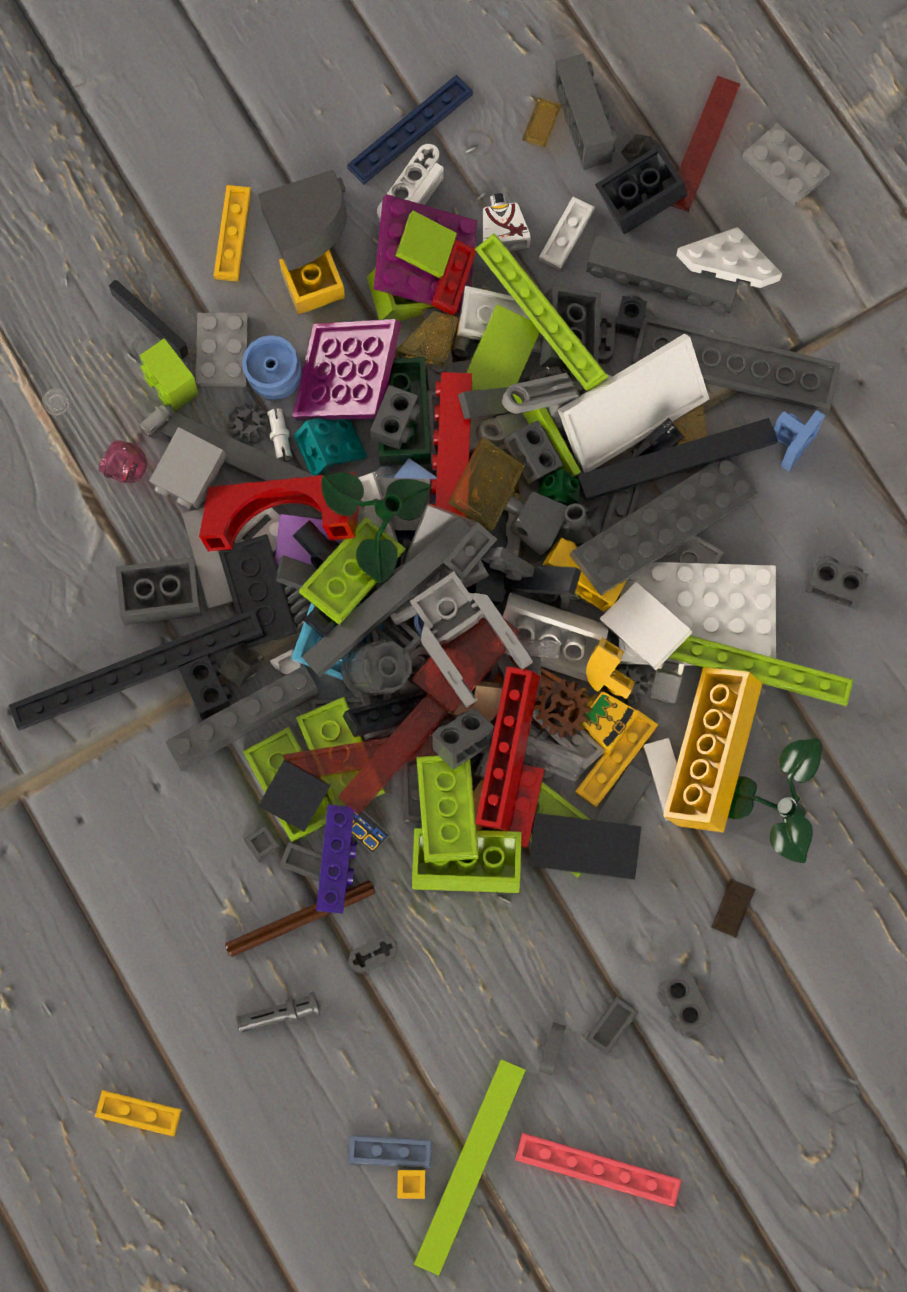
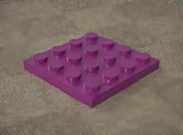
M386 194L382 200L374 290L431 305L439 278L396 256L409 214L415 211L456 232L455 239L474 249L477 220ZM474 260L465 286L472 287ZM462 296L457 309L458 313H460Z
M396 319L313 324L292 417L298 421L317 418L325 420L375 418L387 391L401 323Z

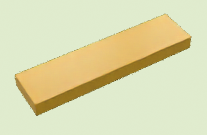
M226 185L213 275L216 280L239 282L252 193L251 187Z
M638 709V714L611 750L601 756L575 791V794L595 808L599 806L658 727L656 722Z

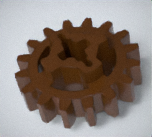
M567 679L562 680L560 684L558 681L551 682L552 689L544 686L542 689L545 695H537L536 697L541 701V704L534 706V709L541 712V714L536 716V720H544L541 728L550 727V735H555L559 731V737H566L567 732L570 736L576 735V729L583 731L585 727L582 722H590L591 719L586 714L593 711V708L587 707V703L592 700L591 697L584 698L583 696L586 689L581 688L577 690L578 682H572L569 686ZM567 692L573 694L576 699L568 697ZM552 698V703L548 708L549 701ZM572 704V706L568 707V709L564 712L555 713V711L559 710L560 707H562L563 705ZM579 709V715L576 719L575 715L577 710ZM551 718L559 720L561 725L555 723Z

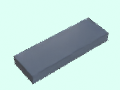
M350 1135L348 1161L350 1164L431 1169L432 1140Z

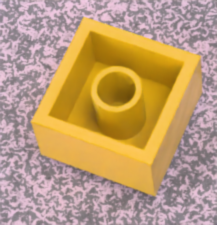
M329 250L312 262L290 271L287 270L283 258L279 259L282 276L298 315L345 299L344 286Z

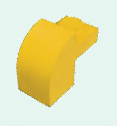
M603 637L594 648L587 663L586 675L588 682L598 693L603 685H605L612 694L627 699L635 681L615 669L621 661L624 651Z

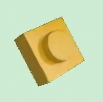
M398 1170L397 1199H425V1170Z

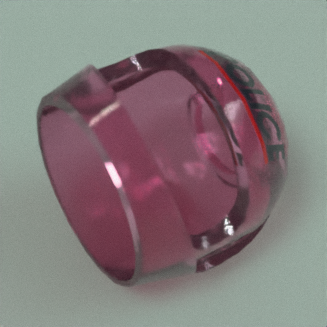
M115 440L105 452L99 465V472L106 478H113L124 484L135 483L146 473L148 466L147 456L138 445Z

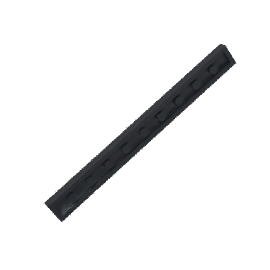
M252 609L9 704L16 727L20 731L179 669V667L205 655H208V657L264 634L256 613Z

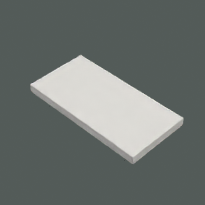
M683 334L558 409L577 465L582 473H586L645 439L666 419L670 418L673 422L709 400V396L691 339L688 335Z

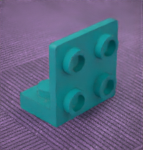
M317 418L306 420L293 435L310 474L314 476L325 475L333 465L360 461L367 457L350 419L325 420Z

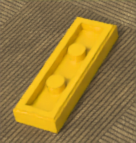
M102 1090L95 1117L175 1137L182 1110Z

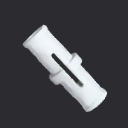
M278 408L276 419L275 411L272 409L267 412L272 431L270 439L274 442L276 458L283 461L284 452L285 461L291 460L293 457L288 440L290 432L286 429L284 411Z

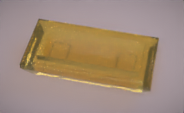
M539 97L522 140L546 147L562 105Z

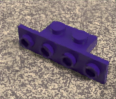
M328 805L316 907L318 912L343 914L345 892L348 889V884L353 885L354 869L350 868L351 858H356L357 842H353L352 837L354 807Z

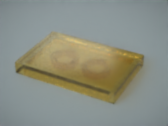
M482 438L479 440L448 503L491 531L495 528L525 465L486 438Z

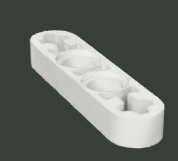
M432 144L422 145L387 194L395 196L398 190H406L409 195L405 200H410L434 164L439 163L438 148ZM430 153H432L433 159L428 158L425 162L424 168V166H422L424 162V154L429 155ZM411 171H419L422 177L417 181H413L408 177V174ZM382 202L379 204L377 208V219L379 223L381 220Z

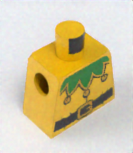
M601 691L596 693L591 698L592 700L587 703V707L593 708V711L586 714L591 721L582 722L585 727L584 730L605 750V753L611 750L638 714V711Z

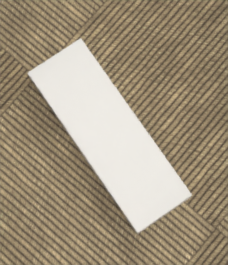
M572 197L542 250L539 261L561 271L595 211V207Z
M669 738L643 745L663 814L677 766Z

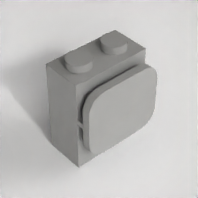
M178 427L149 482L155 486L154 491L166 498L169 494L176 497V503L187 509L191 506L199 509L201 503L206 500L208 487H212L216 483L219 470L227 454L223 449Z

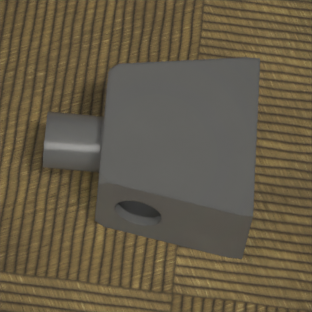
M532 492L524 502L511 495L503 509L516 516L510 526V530L542 556L551 547L565 520V510L568 506Z

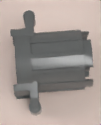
M375 629L370 633V638L366 639V643H358L344 656L341 663V674L345 684L354 692L355 698L361 699L364 706L374 704L370 702L369 695L377 694V696H382L383 701L391 699V693L403 688L412 672V661L408 652L394 641H380Z

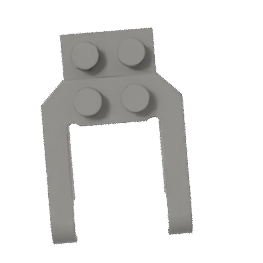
M567 373L513 384L505 391L502 399L503 406L511 413L484 420L477 428L476 436L483 445L488 447L505 444L503 440L506 437L529 425L523 412L545 407L558 429L563 426L558 409L587 391L579 381L573 382ZM511 394L519 396L522 400V403L518 404L514 402L511 398ZM485 428H491L495 432L496 437L489 436L485 432Z
M454 571L410 601L424 622L421 636L422 645L466 708L475 703L477 698L470 691L463 677L441 645L448 644L477 624L481 618L486 619L521 670L533 663L529 654L490 598L484 594L469 593Z

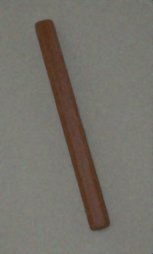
M368 880L347 889L344 907L374 895L375 889L372 882ZM317 903L226 942L225 948L228 955L233 957L331 913L316 911Z

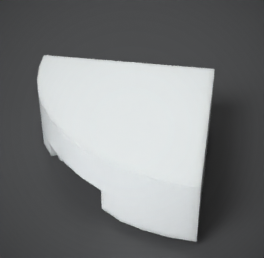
M293 649L270 660L272 667L283 675H287L302 667L301 663L291 660L294 652Z

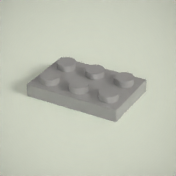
M778 123L742 154V159L794 207L825 180L830 173L823 164Z
M197 313V387H247V377L243 371L242 360L244 352L248 348V313Z

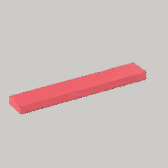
M522 1133L515 1158L519 1162L675 1207L681 1179L525 1133Z

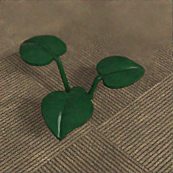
M346 472L325 474L321 480V490L325 502L332 511L342 516H351L355 513L357 505L360 507L374 505L376 515L383 519V523L375 535V540L366 539L357 547L356 560L361 570L377 583L385 582L392 575L396 567L397 550L392 541H380V537L387 524L390 523V518L394 515L408 521L415 520L422 515L426 507L431 485L413 479H399L387 487L385 496L382 499L363 502L360 499L364 495V487L358 477Z
M817 738L797 740L787 745L782 751L779 762L780 768L783 772L789 774L787 781L792 798L786 797L781 799L778 804H774L761 797L754 796L757 790L756 782L748 777L738 776L728 818L733 820L745 818L753 810V801L760 802L778 811L779 815L783 817L784 823H777L772 827L770 843L778 854L798 863L806 862L808 849L813 837V828L810 821L805 818V808L798 803L800 797L796 793L793 778L799 783H805L816 774L822 756L821 740Z

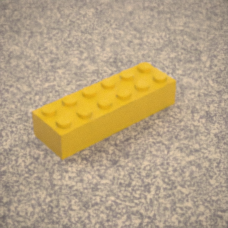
M705 667L702 669L663 817L676 826L724 833L763 684L750 672Z

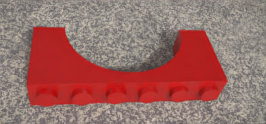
M324 475L208 487L199 537L208 552L232 550L238 533L257 514L277 505L297 503L311 506L322 514V526L330 540L355 538L360 506L357 505L355 513L351 516H342L332 511L325 502L321 490V480Z

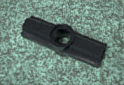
M311 520L306 522L293 535L297 542L310 554L311 563L316 569L340 545L334 540H328Z

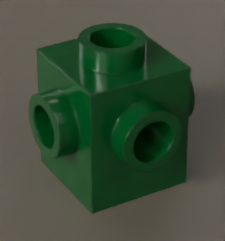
M564 469L558 470L539 479L538 494L566 506L575 504L579 499V480Z

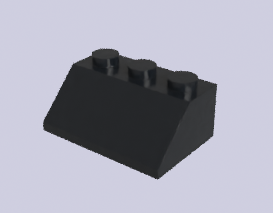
M659 145L595 184L610 214L623 234L628 233L688 196L683 180Z

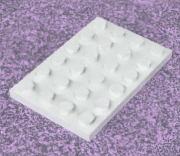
M654 562L627 579L619 594L620 599L637 582L688 626L693 632L691 636L776 658V566ZM618 637V648L624 651L619 664L649 665ZM667 658L661 664L677 666H696L670 658Z

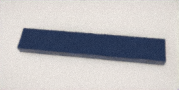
M455 75L348 163L347 169L363 185L366 184L473 95V90Z

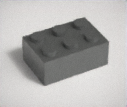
M553 285L544 296L598 363L601 293ZM541 334L540 367L570 371Z
M193 557L116 567L120 617L124 625L202 615L197 567Z

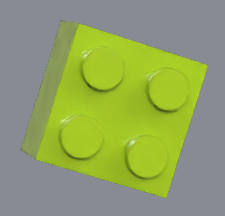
M165 338L139 355L142 363L139 367L144 374L143 378L150 388L155 387L159 393L157 396L165 407L169 405L173 411H177L199 395L194 376Z

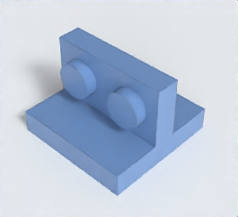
M816 410L804 425L796 415L782 412L774 428L778 441L788 447L781 467L787 471L792 469L818 434L825 417L824 414Z

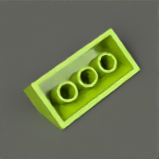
M414 828L412 889L519 893L521 832L476 830L478 859L425 863L422 828Z

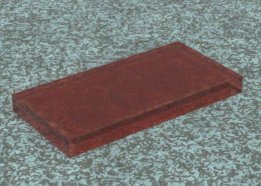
M481 618L477 624L448 644L441 645L471 692L507 650L485 618ZM504 618L515 636L518 637L521 633L520 630ZM430 657L412 678V681L451 713H454L462 704V701Z

